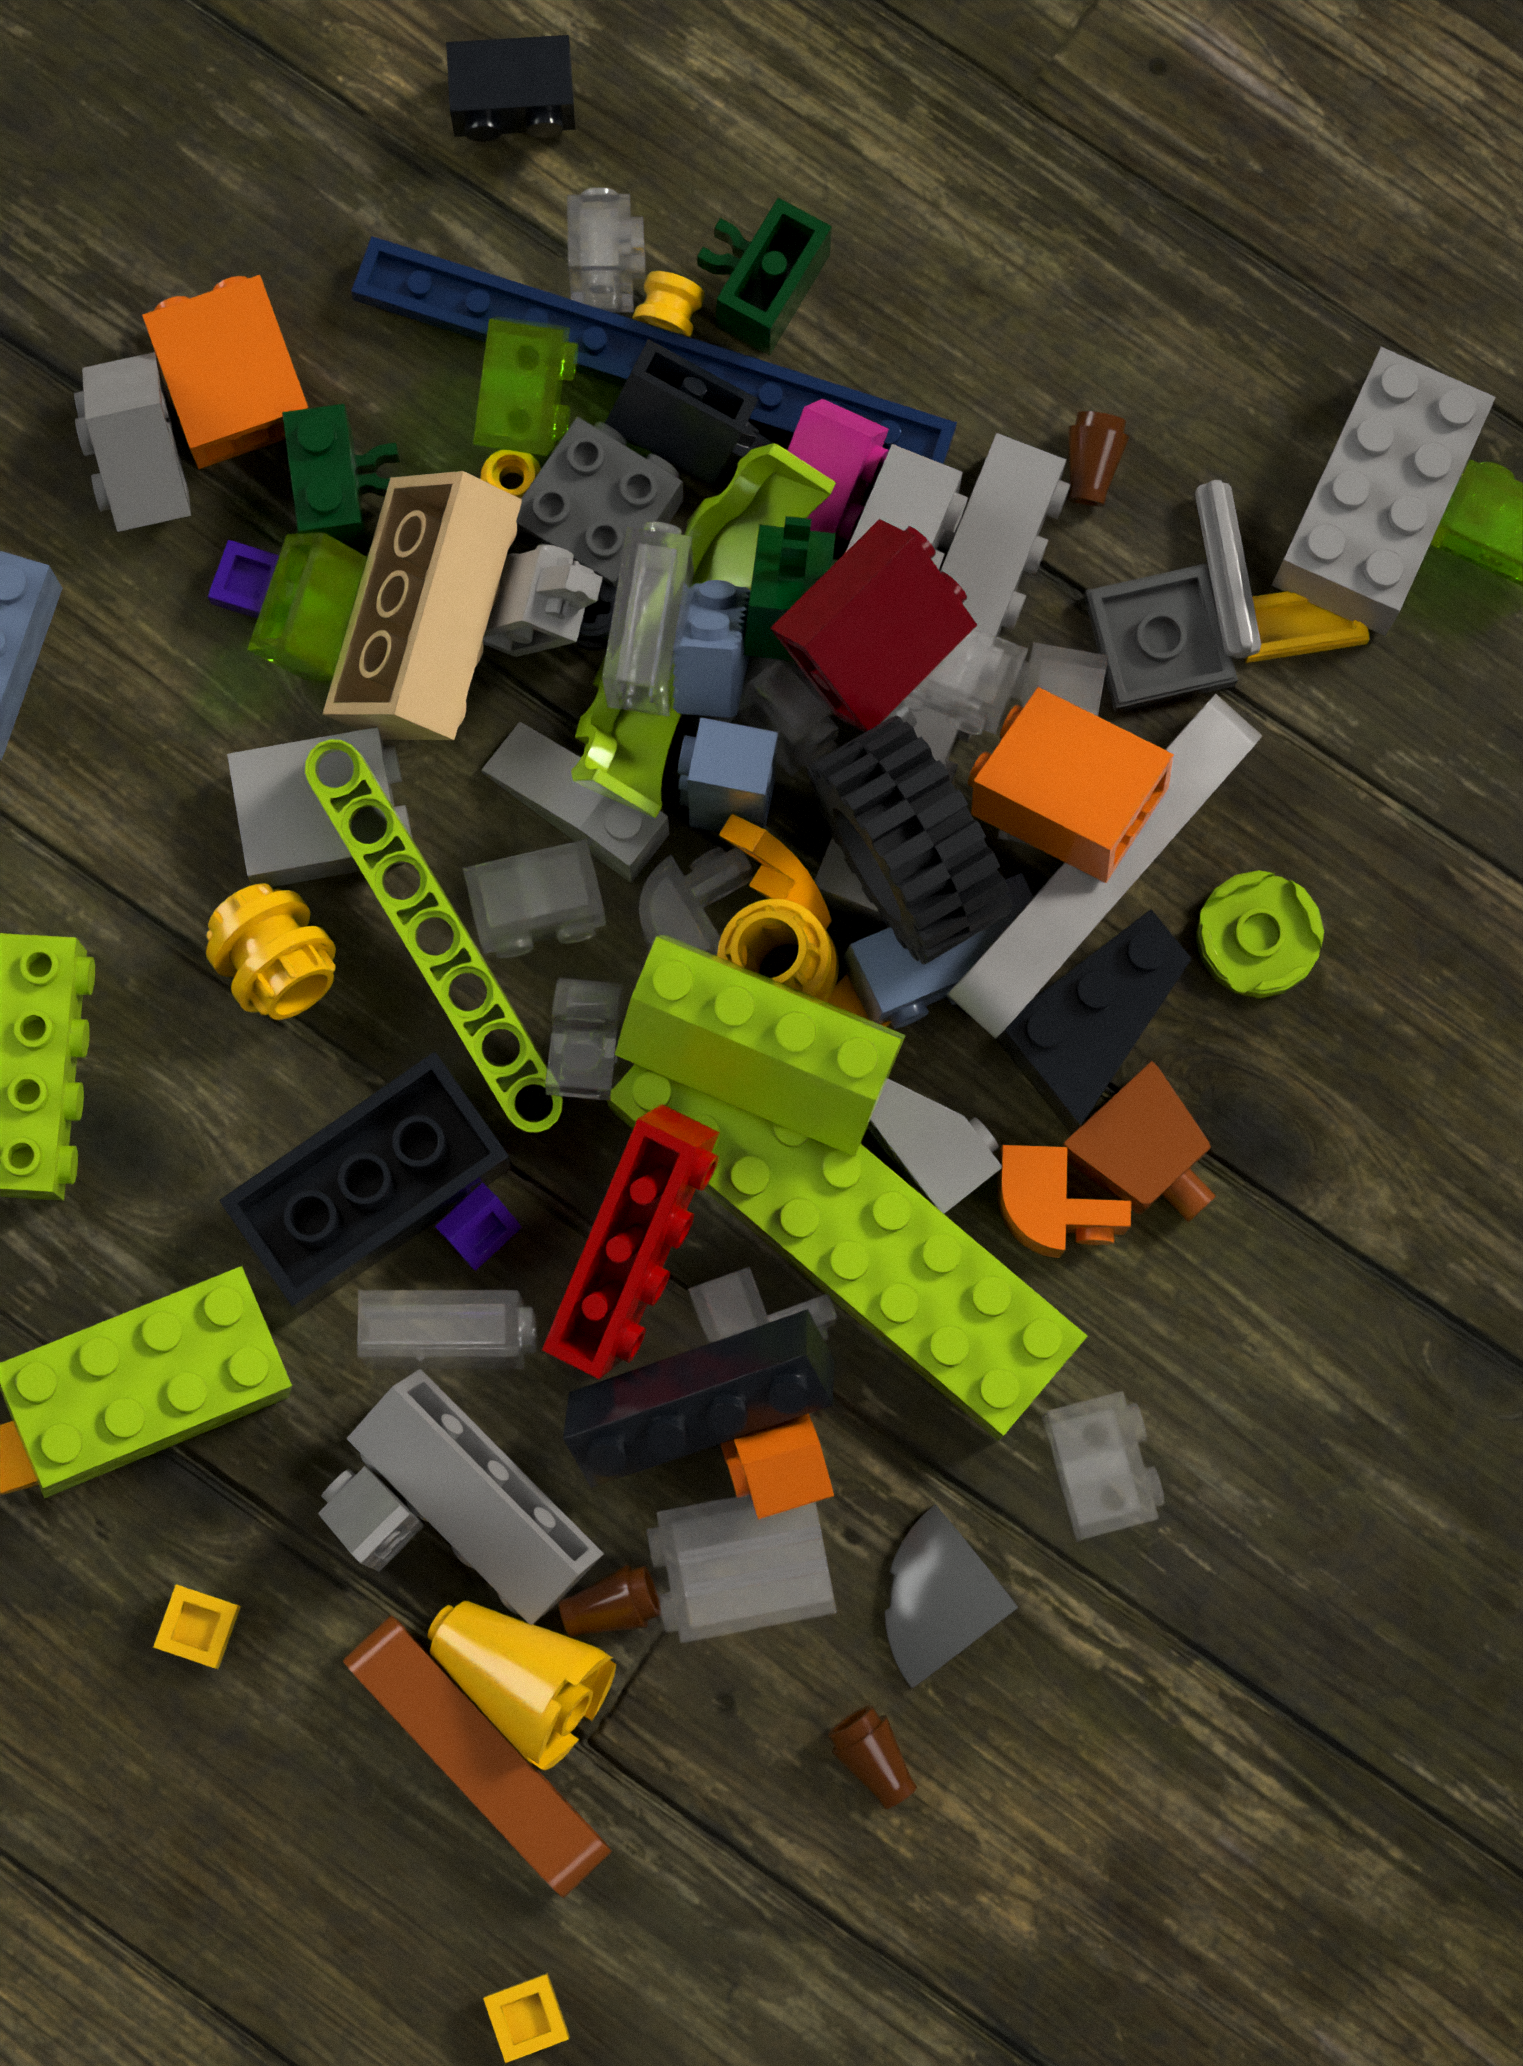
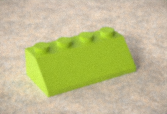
M665 934L656 936L631 996L614 1055L855 1157L906 1035Z

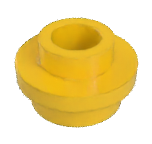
M505 448L493 453L485 461L480 479L521 499L541 471V467L534 456L527 451L518 448ZM508 473H517L524 479L523 483L516 489L503 487L501 480Z

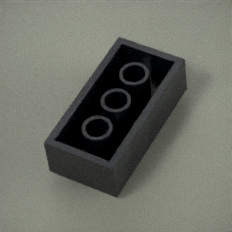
M433 1052L219 1201L291 1306L302 1315L448 1214L460 1200L466 1198L482 1182L488 1186L511 1170L513 1165L504 1148L437 1053Z

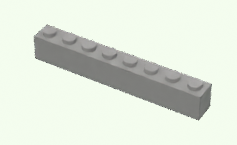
M998 433L995 435L941 568V571L951 576L965 591L967 600L963 605L977 623V626L902 701L917 720V724L913 727L917 737L922 736L930 746L934 759L942 762L949 772L951 783L959 764L948 760L957 739L968 743L981 711V707L971 704L979 682L991 686L1004 651L994 648L1002 627L1010 630L1014 629L1025 602L1026 595L1016 592L1024 571L1036 574L1049 540L1039 536L1045 518L1050 516L1058 519L1071 484L1061 481L1066 459ZM832 837L814 880L826 905L881 927L883 921L880 918L877 907L873 902L870 903L862 890V884L856 874H852L844 860L846 857L841 847L835 843Z

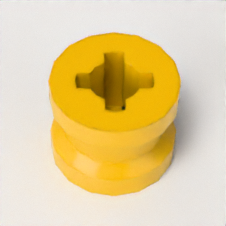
M665 271L650 272L644 283V291L647 295L645 302L636 307L632 319L691 338L693 324L690 320L693 312L702 307L705 292L699 285L683 276Z

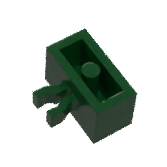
M779 197L751 242L743 238L736 226L720 218L714 227V237L728 243L732 248V254L717 255L709 249L702 247L697 255L698 267L716 275H731L716 299V327L770 356L830 256L832 226Z
M345 404L282 412L297 527L306 555L368 546L361 496L366 493H374L385 497L390 478H380L373 472H376L385 463L400 462L397 444L378 445L366 454L356 455L352 428Z
M786 516L784 527L759 525L748 607L744 656L794 661L770 628L838 561L833 559L836 533L811 531L812 519Z

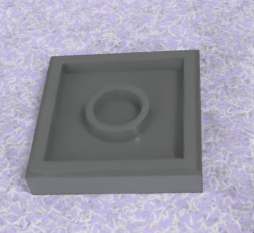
M1207 563L1086 590L1084 598L1114 713L1221 690L1236 685L1238 679L1232 657L1227 656L1224 652Z

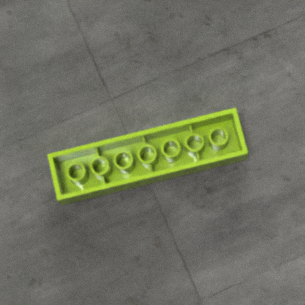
M637 1064L633 1065L606 1096L609 1110L632 1129L639 1117L663 1104L720 1132L712 1149V1153L719 1156L718 1164L704 1191L995 1440L999 1441L1088 1337L861 1143L854 1157Z

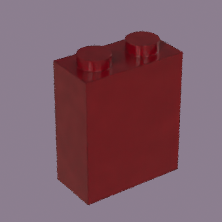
M878 519L770 628L834 714L865 732L879 725L977 626V623L963 605L967 600L965 591L951 576L943 571H939L931 560L936 555V551L926 537L911 526L902 530L881 519Z

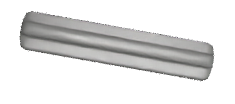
M1213 480L1198 486L1195 491V498L1224 652L1227 656L1242 659L1257 654L1261 648V640L1232 488L1228 483H1223L1221 480Z

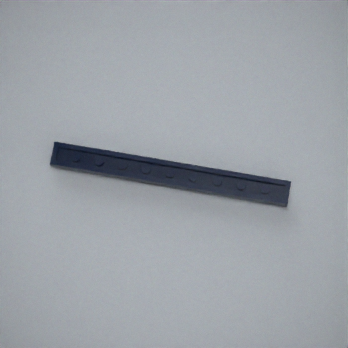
M371 236L351 290L354 301L620 386H624L649 339L758 398L748 422L758 430L792 440L803 408L820 399L827 400L888 428L889 431L882 446L883 448L890 450L891 445L894 444L941 464H945L956 431L957 422Z

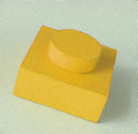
M176 1584L153 1648L219 1669L241 1606Z
M548 1973L483 1998L505 2063L569 2040L570 2038Z

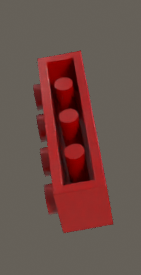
M663 1104L637 1119L542 1351L597 1379L602 1378L622 1361L630 1363L633 1360L646 1334V1328L639 1325L647 1304L654 1306L658 1302L668 1283L670 1271L664 1269L663 1266L671 1247L678 1249L682 1245L692 1226L694 1213L687 1211L694 1192L696 1189L699 1191L705 1189L717 1167L719 1156L712 1153V1149L720 1132Z

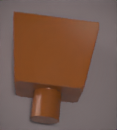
M1153 1061L1143 1068L1061 1146L1067 1147L1068 1163L1118 1200L1131 1201V1210L1139 1215L1145 1212L1163 1195L1189 1223L1216 1197L1191 1170L1211 1148L1210 1143L1159 1067Z

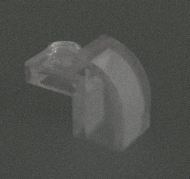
M722 847L712 849L690 864L689 867L692 872L686 876L683 875L672 855L656 866L644 884L639 905L642 937L649 953L656 936L666 934L717 956L720 936L703 908L752 881V865L743 851L737 847L727 853L724 852Z
M558 978L552 1010V1033L545 1083L546 1095L611 1101L614 1066L618 1062V1056L614 1054L621 1034L624 1008L623 983Z
M750 1267L688 1289L690 1301L707 1344L807 1309L825 1341L829 1339L826 1328L836 1325L838 1319L829 1294L767 1316Z

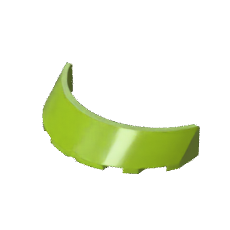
M772 443L752 449L738 462L737 471L728 487L720 495L706 498L702 501L687 520V528L679 544L671 553L662 555L644 583L601 663L592 684L599 688L598 693L589 709L580 717L575 735L576 739L585 744L583 756L571 769L574 782L656 819L662 808L661 788L666 758L681 716L672 708L675 699L673 697L675 688L673 686L675 678L673 674L675 652L673 650L689 588L695 583L702 584L710 580H723L737 587H747L750 589L759 525L784 527L786 516L807 518L830 496L836 485L832 479L783 447Z

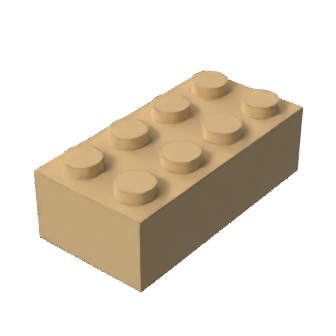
M464 471L390 478L322 715L358 730L378 727L382 740H455L457 729L466 714V697L474 669L483 654V637L491 609L499 595V581L507 552L516 537V521L522 499Z

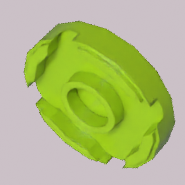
M1260 870L1234 875L1214 889L1199 913L1195 939L1200 960L1216 982L1235 994L1255 998L1284 994L1307 977L1319 958L1324 936L1319 908L1305 888L1291 879L1288 881L1283 877L1274 876L1275 873Z

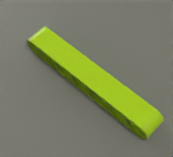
M335 739L318 743L310 750L305 761V774L308 783L509 1120L517 1128L526 1132L537 1133L549 1129L557 1122L562 1112L563 1095L560 1087L362 754L351 744ZM332 752L348 754L354 765L350 781L338 788L326 786L319 776V765L322 759ZM366 807L380 809L387 820V830L384 836L372 844L360 842L352 831V820L355 814ZM400 862L412 864L420 875L418 891L411 898L405 900H398L392 897L385 887V875L388 869ZM433 917L447 921L454 933L450 949L440 955H431L425 952L420 947L417 939L421 924ZM473 973L484 981L487 988V996L479 1008L464 1010L452 1001L450 987L458 975ZM506 1029L513 1032L518 1038L520 1053L512 1063L497 1065L490 1062L485 1056L483 1041L490 1031ZM530 1084L545 1087L553 1099V1107L550 1113L538 1120H531L522 1116L516 1106L517 1093L523 1087Z

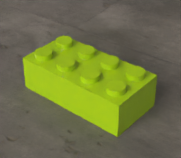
M242 1266L0 1363V1390L44 1498L289 1398L292 1388L290 1379Z

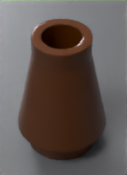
M1081 411L1077 413L1075 425L1068 427L1071 484L1068 496L1069 501L1093 507L1105 506L1108 489L1129 440V436L1124 434L1125 419L1094 411Z
M625 1565L579 1593L559 1601L561 1618L571 1638L589 1633L647 1628L648 1620L661 1616L658 1593L646 1566L632 1570L629 1565Z
M872 1705L865 1706L850 1714L828 1733V1736L835 1745L832 1749V1754L878 1798L884 1809H889L901 1803L917 1789V1785L908 1772L887 1716H879Z

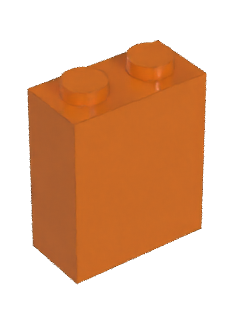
M260 275L251 278L245 276L227 278L216 284L213 291L192 298L176 296L160 302L154 311L142 315L198 469L285 440L282 412L309 409Z
M1037 687L1024 707L1017 704L1011 709L1000 732V739L1002 740L993 753L984 751L976 760L968 778V786L973 788L971 815L1107 883L1169 789L1174 754Z

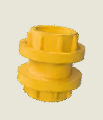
M266 883L245 887L228 897L216 908L209 919V931L206 935L209 941L206 948V957L218 974L225 977H234L231 992L242 1009L247 1012H259L261 1015L269 1014L271 1018L276 1020L296 1016L317 1003L330 989L334 980L333 973L336 969V965L333 962L336 953L334 942L323 928L307 926L310 920V910L301 896L294 891L273 890Z
M766 899L746 906L728 922L719 941L718 957L759 973L764 957L771 950L785 944L799 945L797 958L790 969L770 979L825 1002L828 1000L838 979L839 958L833 940L812 912L793 901Z

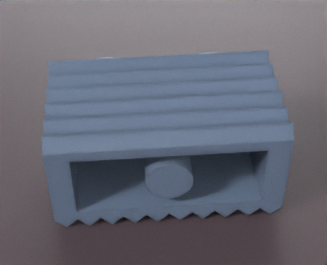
M710 580L702 584L695 583L689 588L673 650L675 652L673 660L675 664L673 671L675 675L673 697L675 699L672 708L677 713L728 718L737 715L744 677L746 676L747 664L750 656H744L751 592L747 587H737L723 580Z

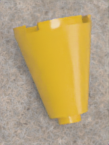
M463 1601L455 1608L451 1605L444 1607L433 1620L427 1634L428 1639L432 1641L430 1656L529 1763L545 1771L560 1762L577 1743L579 1738L570 1732L578 1725L583 1716L591 1721L594 1719L607 1696L616 1671V1663L611 1661L613 1657L605 1653L601 1648L534 1624L530 1625L528 1622L470 1601Z

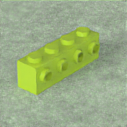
M0 933V1197L64 1201L65 1185L74 1184L76 1180L78 1151L76 1146H69L71 1121H80L83 1111V1084L75 1082L77 1057L85 1058L89 1047V1022L86 1019H81L83 995H91L93 992L95 961L93 957H86L87 950L75 937Z

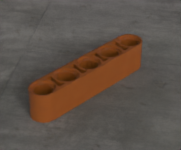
M392 1614L343 1659L344 1664L562 1898H565L612 1852L596 1831L541 1772L523 1757L430 1656V1653Z

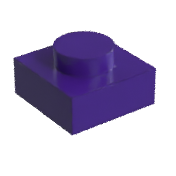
M228 540L211 585L208 599L212 605L270 622L290 567L289 561L286 557Z
M483 1182L466 1198L460 1200L450 1213L435 1226L474 1271L483 1265L522 1228L499 1198Z

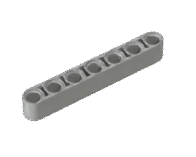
M1215 694L1165 749L1174 754L1169 789L1107 883L1064 862L951 989L947 996L996 1039L1260 740L1262 735Z

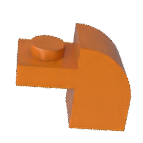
M1002 1145L998 1154V1161L1002 1165V1168L998 1171L997 1181L998 1206L1001 1217L1010 1233L1028 1249L1044 1256L1060 1258L1065 1251L1066 1233H1076V1243L1109 1245L1114 1244V1235H1124L1131 1227V1201L1066 1198L1067 1147Z

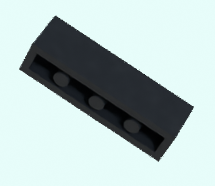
M807 1309L569 1392L563 1439L592 1488L832 1406L834 1358Z

